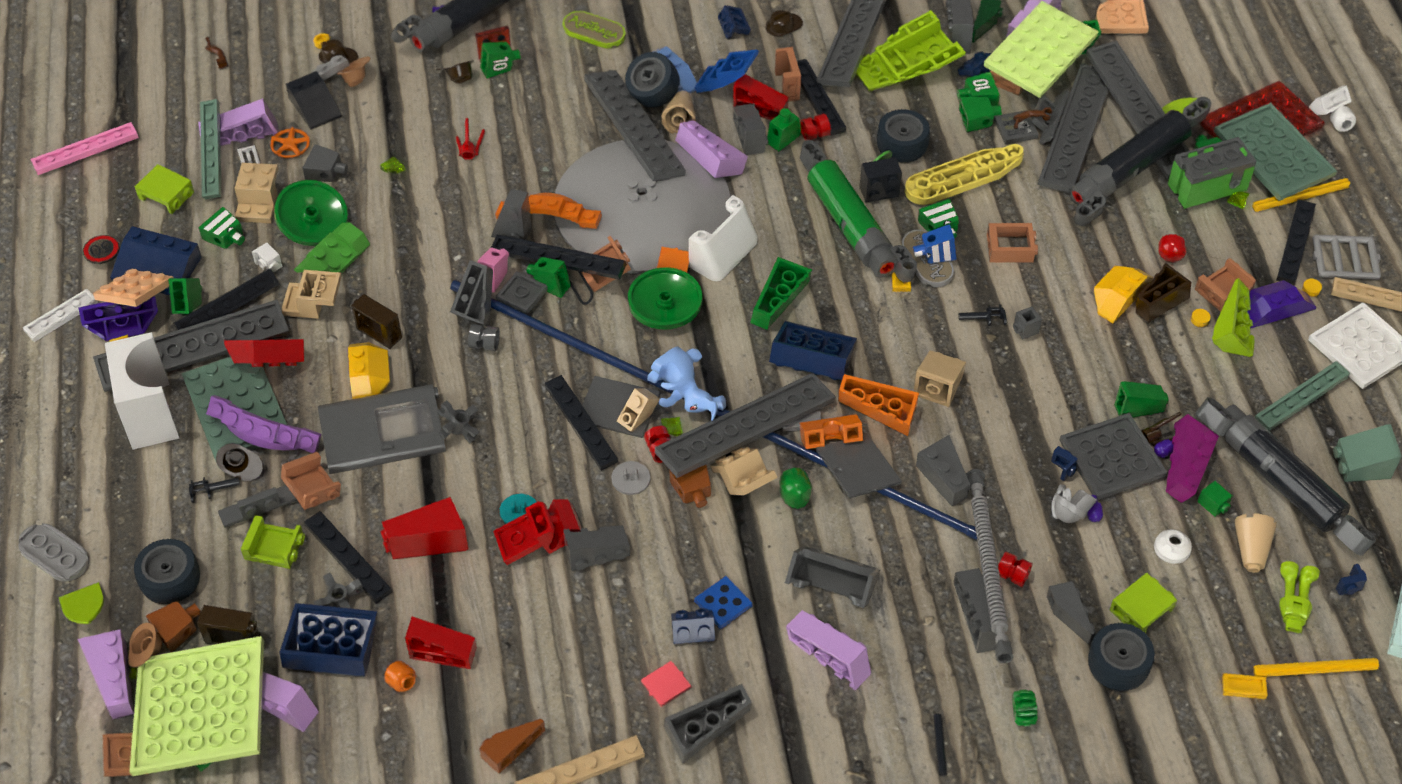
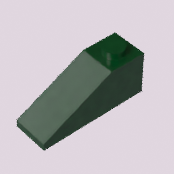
M981 0L973 26V43L997 24L998 17L1002 18L1004 8H1001V0Z

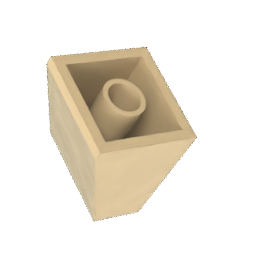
M930 350L916 372L914 392H918L920 398L950 407L963 377L966 362Z

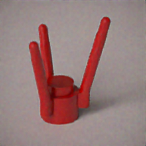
M468 118L465 119V142L461 145L459 136H456L459 156L463 159L471 160L478 155L485 129L482 130L475 147L469 141Z

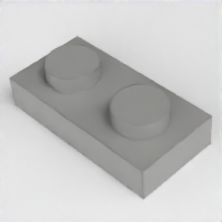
M334 56L329 62L318 65L312 73L317 71L324 81L350 65L343 56Z

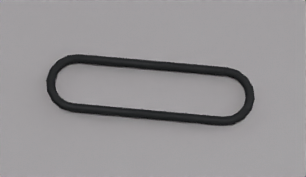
M578 271V273L582 277L583 281L585 282L586 286L588 287L591 293L590 299L587 302H583L575 287L573 286L572 282L570 281L571 288L573 289L580 303L583 305H587L593 299V291L589 286L588 282L586 281V279L584 278L583 274L580 271Z

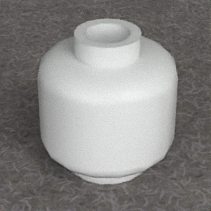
M1341 106L1332 111L1330 121L1336 130L1345 132L1353 128L1356 123V117L1350 108Z

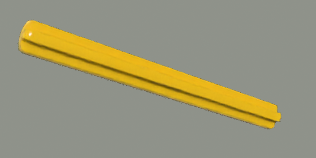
M1343 178L1312 186L1281 201H1278L1275 196L1254 201L1252 208L1255 212L1296 202L1298 199L1304 200L1349 188L1350 181L1348 178Z
M1376 658L1255 665L1253 673L1254 676L1267 677L1379 669V661Z

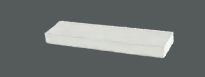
M85 289L24 326V332L36 342L80 315L78 307L98 304V300H95L94 295L88 289Z

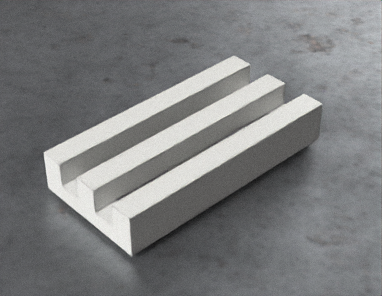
M255 145L237 149L241 164L245 163L243 152H246L248 162L252 163L249 153L251 150L253 151L256 163H260Z

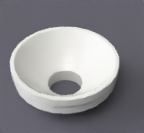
M1170 529L1162 531L1157 536L1154 550L1163 561L1178 564L1189 558L1192 544L1184 533ZM1177 537L1181 543L1178 545L1172 544L1169 538Z

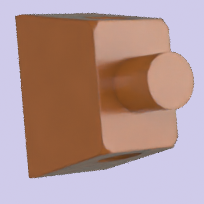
M706 464L678 478L669 470L670 483L684 503L695 502L697 508L707 505L706 498L711 496V483Z
M173 602L146 615L148 623L154 625L156 633L162 638L164 645L170 652H173L195 633L196 627L192 619L200 615L201 611L195 603L184 610L179 602Z

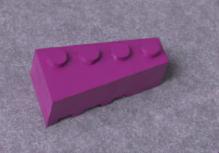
M1189 414L1174 424V429L1176 430L1175 436L1172 439L1174 447L1173 453L1170 454L1171 469L1168 470L1166 493L1181 503L1195 495L1219 438V435Z

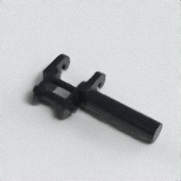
M999 304V307H990L988 305L986 308L987 312L958 313L959 320L986 319L988 326H991V316H1000L1003 325L1007 324L1006 312L1001 304ZM991 311H999V313L992 314Z
M203 477L202 481L198 482L191 480V484H189L191 502L195 503V492L205 490L208 493V499H212L211 491L240 485L239 477L208 484V480H205V477ZM204 485L203 488L195 489V486Z

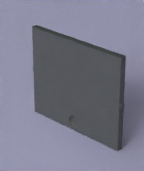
M594 376L582 405L596 427L643 438L650 418L653 416L652 413L633 432H630L618 423L617 419L633 390L644 387ZM646 388L651 393L659 397L660 391Z
M868 434L863 435V441L843 443L841 440L816 448V451L849 499L902 483L899 476Z

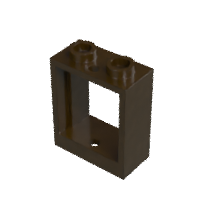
M365 294L353 302L351 307L357 330L388 349H391L402 339L397 313Z
M203 605L197 625L205 644L216 645L261 636L252 612Z

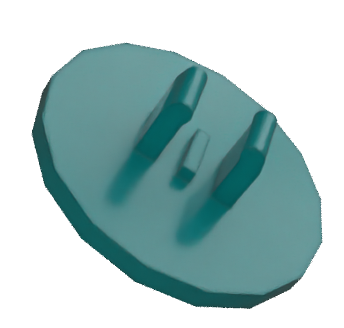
M513 494L501 503L499 509L500 517L507 524L526 514L525 508L537 501L527 494Z

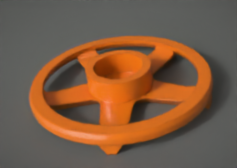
M294 127L278 132L272 136L270 142L273 153L282 158L300 156L310 145L309 136L304 131ZM295 132L302 134L304 137L294 138ZM289 133L287 138L279 137L282 134ZM275 141L283 144L277 151L274 149ZM307 142L306 147L300 152L298 143ZM284 150L293 151L295 154L282 155L281 153Z

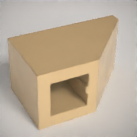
M635 388L617 422L630 432H633L651 416L660 398L646 388Z

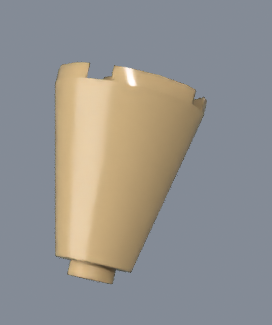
M687 91L677 92L662 113L664 128L673 134L674 132L678 133L680 123L696 122L692 97Z
M1246 514L1235 519V528L1243 566L1249 572L1257 573L1265 568L1277 527L1274 518L1270 516L1253 514V517L1246 518Z

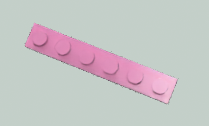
M130 122L31 159V162L37 174L40 175L139 137Z

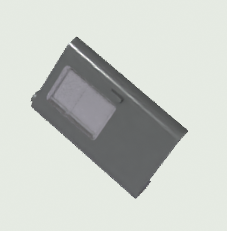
M433 384L319 405L318 413L329 474L446 452L444 439L438 435L442 428L439 414L437 413L436 399L439 398L437 387L433 388Z

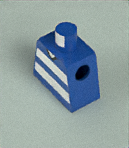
M950 224L924 233L922 235V244L913 246L914 256L925 255L929 264L956 260L955 239Z

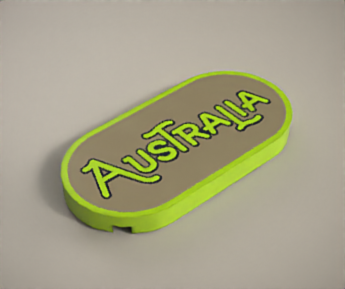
M585 11L569 13L563 19V29L568 36L602 48H612V46L616 45L617 47L621 45L625 40L624 27L615 21Z

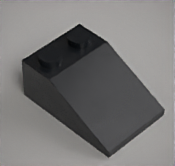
M317 71L286 83L289 100L311 130L342 117L325 82Z

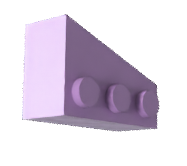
M263 672L262 709L304 732L319 713L304 689L299 685Z

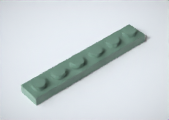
M217 99L200 102L202 197L204 199L222 197L220 103Z
M1335 361L1255 415V418L1271 431L1346 380L1350 372Z

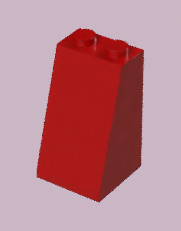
M451 497L381 522L383 530L380 531L383 539L382 543L386 553L390 552L393 560L469 550L465 527Z

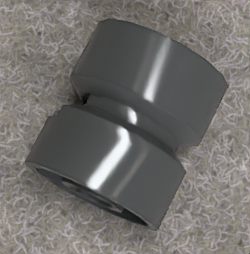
M472 324L468 336L469 348L481 349L484 347L485 350L495 352L500 339L499 327L488 326L484 328L483 325Z

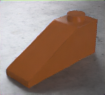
M538 719L496 733L490 739H485L479 748L481 759L500 774L545 732L544 721Z

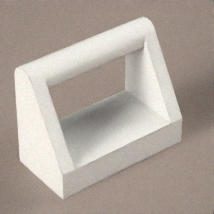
M1341 86L1316 98L1307 108L1306 113L1308 115H1326L1350 103L1351 98L1347 86Z

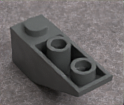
M1073 581L1049 586L1046 597L1053 614L1087 644H1091L1095 635V627L1093 623L1089 622L1086 606L1082 605L1079 589L1075 588Z

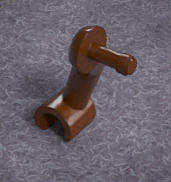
M205 37L207 41L205 49L218 55L219 58L216 61L219 69L228 67L223 50L211 44L209 37Z
M1046 107L1044 110H1028L1019 113L1013 117L1016 121L1014 128L1017 129L1019 122L1030 117H1042L1043 120L1047 121L1051 117L1045 113L1051 114L1052 109Z

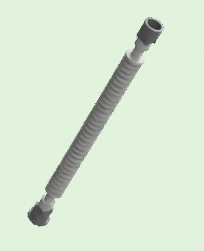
M972 469L966 473V476L970 483L969 490L972 491L974 496L971 504L991 629L993 633L997 634L995 637L996 645H994L995 656L999 663H1009L1013 660L1011 642H1008V636L1005 635V632L1008 630V623L986 497L982 496L984 493L983 487L985 486V473L980 469Z

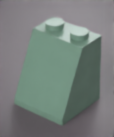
M1391 424L1339 438L1336 447L1333 449L1334 457L1337 458L1339 463V473L1343 475L1344 482L1391 479L1402 458Z

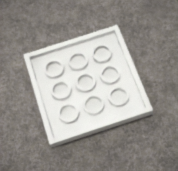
M1364 302L1312 333L1308 338L1333 363L1337 361L1349 371V377L1362 389L1402 364V336Z

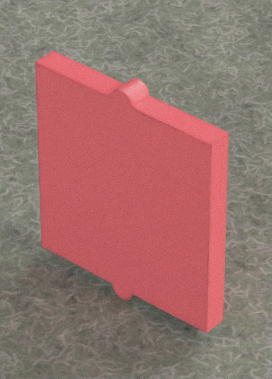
M672 661L641 679V682L649 691V695L653 696L661 707L691 688V684L683 676V671H679Z

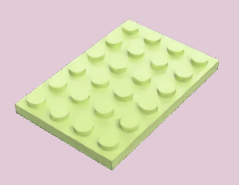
M1041 1L984 61V67L1041 98L1098 36V31Z

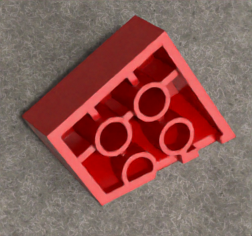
M304 339L224 340V345L234 363H251L252 367H263V363H268V367L280 366V363L285 362V366H297V362H304Z

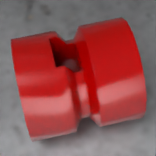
M826 114L816 115L813 119L809 117L800 120L801 133L805 141L814 140L817 136L821 138L831 134V127Z
M661 425L652 427L644 434V440L651 456L658 463L663 461L656 455L655 447L671 440L668 429Z
M1006 551L998 565L1000 578L1005 580L1010 578L1011 583L1023 587L1033 563L1023 558L1018 560L1016 555Z

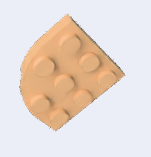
M1107 0L1098 7L1096 20H1098L1101 33H1148L1149 27L1143 0Z

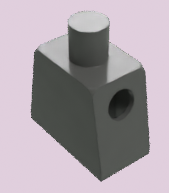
M314 144L302 169L305 180L332 182L337 173L347 174L348 164L341 163L340 154L337 151Z

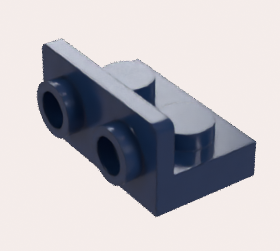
M724 5L718 14V20L726 39H730L733 33L748 35L751 29L742 8Z

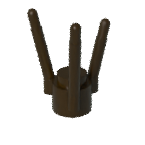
M1178 412L1169 418H1164L1154 425L1142 429L1141 432L1147 441L1155 446L1157 443L1167 440H1159V437L1162 436L1160 427L1181 416L1182 413Z

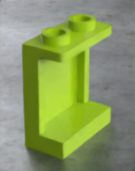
M159 164L135 186L138 199L145 201L149 197L165 205L170 214L179 209L194 193L190 179Z
M255 515L241 546V552L244 560L290 569L292 563L297 560L298 549L304 543L305 534L301 525H296L294 530L265 524L263 517Z
M1145 573L1112 600L1109 611L1123 623L1134 625L1146 633L1148 626L1167 611L1171 612L1174 610L1177 599L1170 591L1162 587L1156 578Z

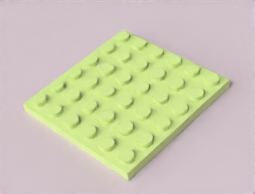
M261 636L151 656L144 664L138 667L130 774L132 776L260 754L264 640Z

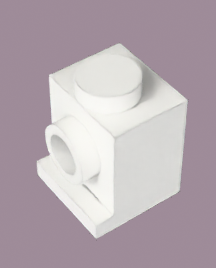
M268 243L252 251L255 264L259 265L263 270L271 268L272 272H276L282 267L280 255Z

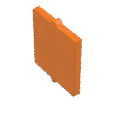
M662 246L657 268H675L687 273L689 252L678 250V248L673 249Z

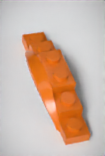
M537 193L529 196L530 214L553 215L573 221L582 228L597 229L602 217L601 211L587 210L583 207V204H579L564 195ZM504 201L500 202L499 207L495 213L497 219L502 210Z

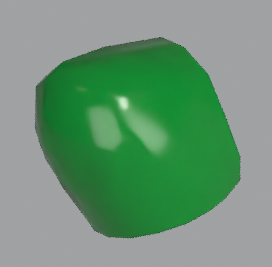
M790 468L784 471L779 479L781 498L785 504L792 508L799 509L805 507L812 493V483L807 472L801 468Z

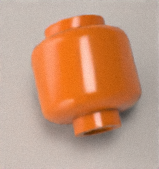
M395 661L387 667L384 679L397 692H405L414 686L416 672L405 662Z

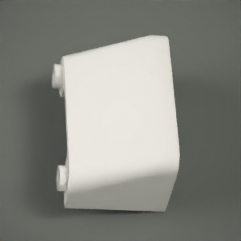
M734 195L726 201V210L730 212V216L712 234L700 230L689 238V268L712 281H721L757 244V234L745 205L741 199Z

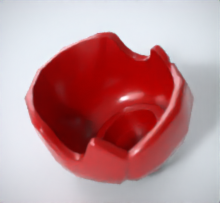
M1168 234L1160 239L1158 252L1165 261L1177 262L1185 257L1187 248L1183 237L1176 234Z

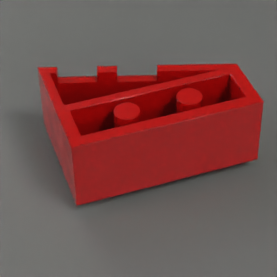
M747 74L736 80L733 85V107L754 104L756 110L759 111V116L768 120L778 116L781 109H788V96Z
M413 616L411 617L405 636L410 659L471 669L477 649L475 637Z

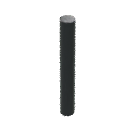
M937 713L933 715L938 775L945 776L947 775L942 714Z

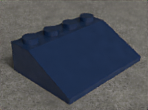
M132 226L123 239L110 278L113 280L114 278L121 277L130 269H137V271L143 272L150 271L156 274L163 273L173 276V278H190L202 258L198 243ZM169 287L160 293L170 296Z
M785 321L772 342L769 362L780 367H791L796 371L804 370L815 375L829 376L833 380H842L847 372L857 338Z
M295 603L279 652L282 668L365 677L371 658L377 611Z

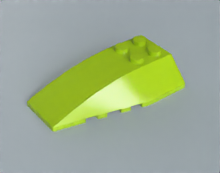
M930 10L902 25L895 35H890L883 45H878L871 55H866L861 60L856 74L867 89L872 91L938 70L964 56L966 52L958 42L952 43L941 30L940 20Z

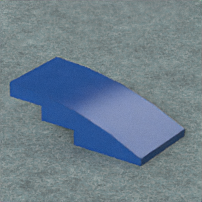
M758 49L730 52L726 59H719L716 65L707 67L694 89L697 93L707 92L735 82L745 75L759 53Z

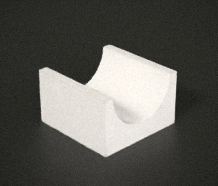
M152 332L105 343L114 403L132 449L179 439V433L162 388L169 385V380Z

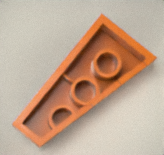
M844 374L839 389L838 402L908 436L918 404L919 393Z

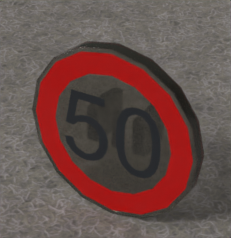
M110 235L95 236L84 245L83 256L92 264L107 263L118 255L120 250L119 242Z

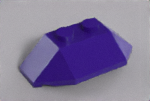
M1284 280L1255 288L1250 291L1251 310L1248 311V314L1253 321V326L1250 329L1316 310L1317 307L1306 292Z
M155 296L137 307L110 302L78 307L82 326L105 341L124 335L132 337L145 334L158 313Z

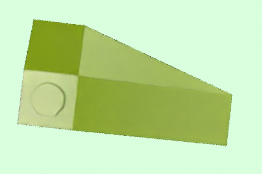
M1239 278L1235 280L1217 319L1212 341L1223 352L1251 357L1254 352L1255 340L1254 336L1250 334V327L1253 326V321L1248 314V311L1251 310L1249 289Z

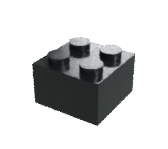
M896 157L862 163L859 188L865 203L899 197L902 171Z

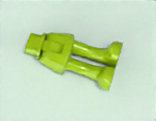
M1286 561L1280 565V573L1285 581V594L1279 600L1280 612L1283 622L1286 623L1285 630L1301 633L1302 626L1308 620L1313 607L1309 601L1310 585L1318 580L1320 570L1314 566H1304L1299 572V595L1295 596V583L1299 572V565L1292 561Z

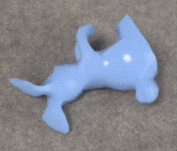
M677 346L657 358L651 366L652 371L648 375L647 380L653 383L664 380L666 383H661V387L673 390L669 398H661L659 400L660 406L667 408L684 398V408L689 413L709 410L712 421L718 409L723 411L726 408V399L723 395L712 397L706 391L699 389L695 383L693 363L698 362L702 358L699 350L692 348L685 352Z

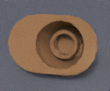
M366 56L355 60L349 64L350 66L337 72V75L341 74L343 80L350 87L360 84L366 77L365 65L370 61L371 57Z
M143 623L132 633L128 663L131 667L141 666L151 656H155L160 652L162 638L156 633L153 624Z

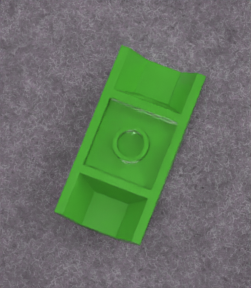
M350 222L341 223L306 255V258L294 271L297 273L304 270L342 273L370 246V243L365 234Z

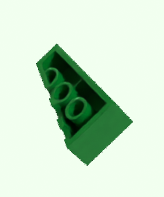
M778 257L754 307L750 323L768 330L809 283L812 269Z

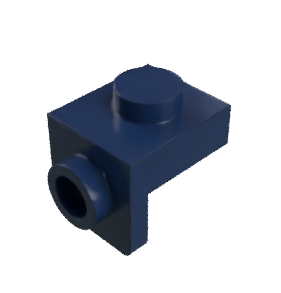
M1058 446L1053 452L1051 462L1063 469L1060 479L1065 481L1068 476L1072 477L1077 471L1076 464L1078 458L1073 456L1068 450Z
M1354 564L1350 576L1340 578L1336 587L1338 595H1352L1363 589L1367 576L1359 564Z

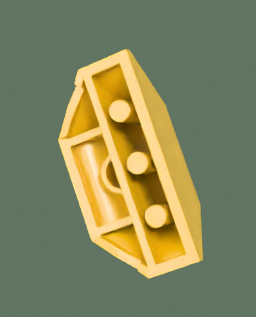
M1114 266L1094 287L1098 315L1114 323L1137 299V296L1145 286L1152 282L1154 277L1137 268Z
M370 342L350 344L348 347L352 399L381 394L390 383L388 350Z

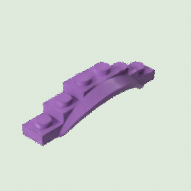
M216 395L211 396L206 413L209 416L222 420L221 422L240 439L266 449H303L315 453L317 452L322 435L307 428L293 427L257 416L232 404V401Z

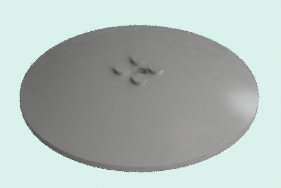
M620 140L600 146L576 160L563 174L555 190L556 194L564 195L579 204H583V207L587 210L601 211L602 217L597 229L582 228L573 221L554 216L562 238L576 251L593 254L610 243L607 237L611 236L614 241L617 239L623 248L620 252H625L630 259L628 264L631 270L626 273L642 274L657 268L662 246L673 249L678 248V250L689 252V238L695 232L703 230L712 234L730 216V212L726 210V201L730 198L728 185L724 177L714 178L680 144L667 140L665 141L686 169L685 176L652 181L626 141ZM640 192L646 193L645 195H638Z

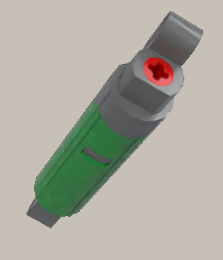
M812 140L804 141L800 160L809 172L808 181L862 263L866 267L871 268L876 277H887L894 272L901 281L911 282L915 275L917 263L908 249L902 245L893 247L837 163L833 160H826L824 153L816 142Z

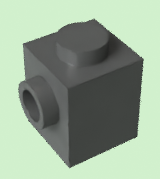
M1033 306L1018 311L1013 323L1014 331L1022 339L1039 334L1042 319Z

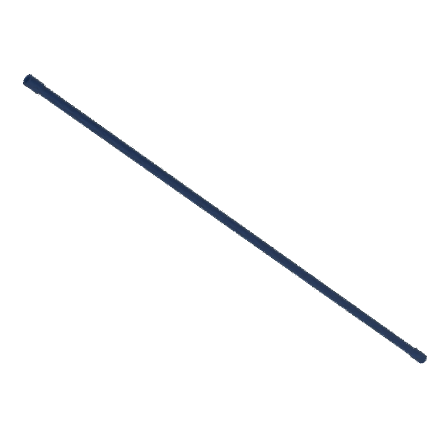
M454 280L451 283L450 289L458 292L461 282ZM491 298L492 309L668 393H673V390L661 387V383H666L664 380H659L656 383L648 381L649 372ZM718 409L716 415L720 417L731 411ZM775 432L763 436V438L828 468L820 455L811 449H805L804 446ZM891 487L876 491L977 541L976 529L973 525H968Z

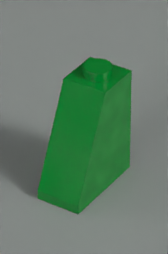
M1123 381L1120 382L1114 406L1119 416L1130 413L1134 418L1164 412L1169 399L1161 385Z

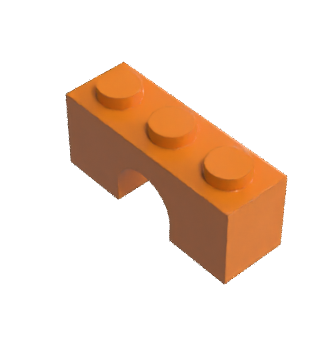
M856 414L801 422V442L805 449L824 447L825 441L829 439H840L843 443L863 441L862 422Z

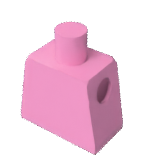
M490 248L478 260V263L493 269L492 292L494 293L508 271L509 253L505 249Z

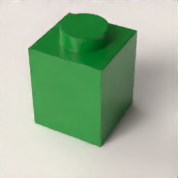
M1213 481L1201 491L1197 502L1216 517L1221 512L1224 514L1229 510L1233 496L1219 483Z

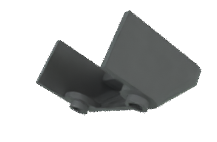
M802 546L793 552L785 583L790 584L793 582V586L803 589L805 586L810 585L847 596L852 600L851 604L865 608L869 604L880 570L818 549Z

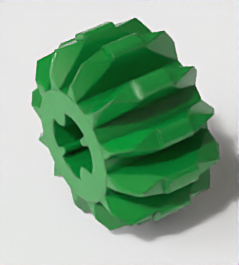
M1026 689L1014 691L1012 705L1015 723L1018 726L1024 727L1035 725L1038 719L1035 693L1032 690Z

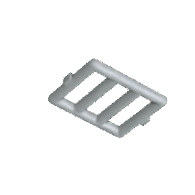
M1317 234L1312 237L1314 245L1313 260H1316L1319 277L1379 280L1381 278L1379 267L1381 258L1380 254H1377L1373 237ZM1321 242H1331L1336 271L1325 270ZM1339 243H1349L1354 272L1344 271ZM1357 243L1368 245L1373 272H1362Z

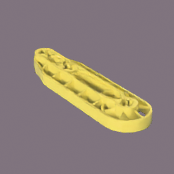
M1011 144L1001 148L983 149L916 173L907 179L905 195L915 204L928 205L998 180L1012 169L1020 166L1024 155L1023 147L1018 144Z

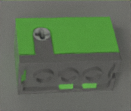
M1239 137L1175 155L1168 186L1174 194L1179 195L1178 200L1186 209L1247 191L1257 161Z

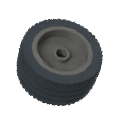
M647 52L641 54L631 62L626 70V87L630 94L644 106L654 108L666 104L675 96L679 88L680 77L676 67L661 53Z
M898 109L886 113L878 125V150L881 154L891 151V158L896 157L900 163H908L919 159L924 155L929 144L930 127L928 121L921 114L912 110Z
M176 539L158 540L142 549L138 557H136L134 564L136 581L142 593L152 602L158 604L179 602L189 597L197 588L200 581V568L194 552L186 543Z
M1114 623L1100 629L1093 638L1088 653V665L1094 678L1103 686L1116 691H1129L1139 687L1149 676L1154 663L1155 651L1152 641L1141 629L1127 623Z

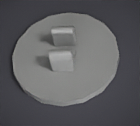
M635 461L619 464L613 470L611 476L614 488L626 495H635L643 492L649 486L651 479L650 472L646 466Z

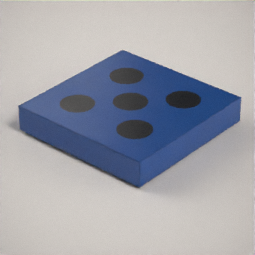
M727 576L694 598V602L700 608L712 610L714 623L720 629L752 607V602Z

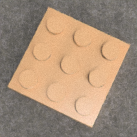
M130 269L121 277L114 278L111 283L101 286L99 290L93 293L94 299L137 307L168 288V279L173 278V276Z

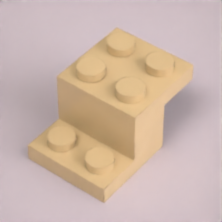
M241 164L235 185V193L238 200L235 218L239 222L272 223L275 202L278 197L275 185L278 172L277 164Z
M304 270L300 283L289 282L281 309L283 316L319 319L322 305L334 306L342 278L341 273Z
M740 447L732 451L730 456L726 457L724 455L716 459V463L710 465L713 473L721 474L731 495H746L778 478L775 470L766 469L758 449H750L749 447Z

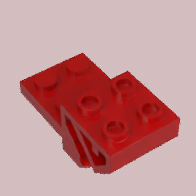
M553 499L549 509H547L544 502L538 501L525 508L526 514L493 531L503 561L506 565H509L541 547H544L549 554L564 547L563 529H569L570 532H581L582 527L574 506L568 499Z

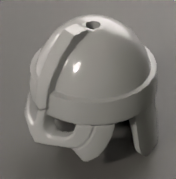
M1059 484L1057 492L1052 499V516L1064 523H1074L1081 518L1084 519L1097 499L1084 490H1078L1071 498L1070 488L1066 489L1065 485Z

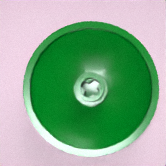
M301 180L288 185L278 195L274 207V217L280 231L290 240L305 246H317L341 223H346L348 216L346 203L340 193L330 185L316 180Z
M668 267L655 268L642 273L632 282L628 291V306L632 315L640 323L648 327L661 330L675 329L688 324L698 315L702 306V290L699 283L690 274L682 270Z

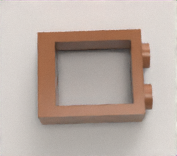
M989 223L987 230L989 261L1033 262L1034 256L1038 255V244L1034 242L1036 241V230H1033L1032 223ZM998 237H1027L1028 247H999Z

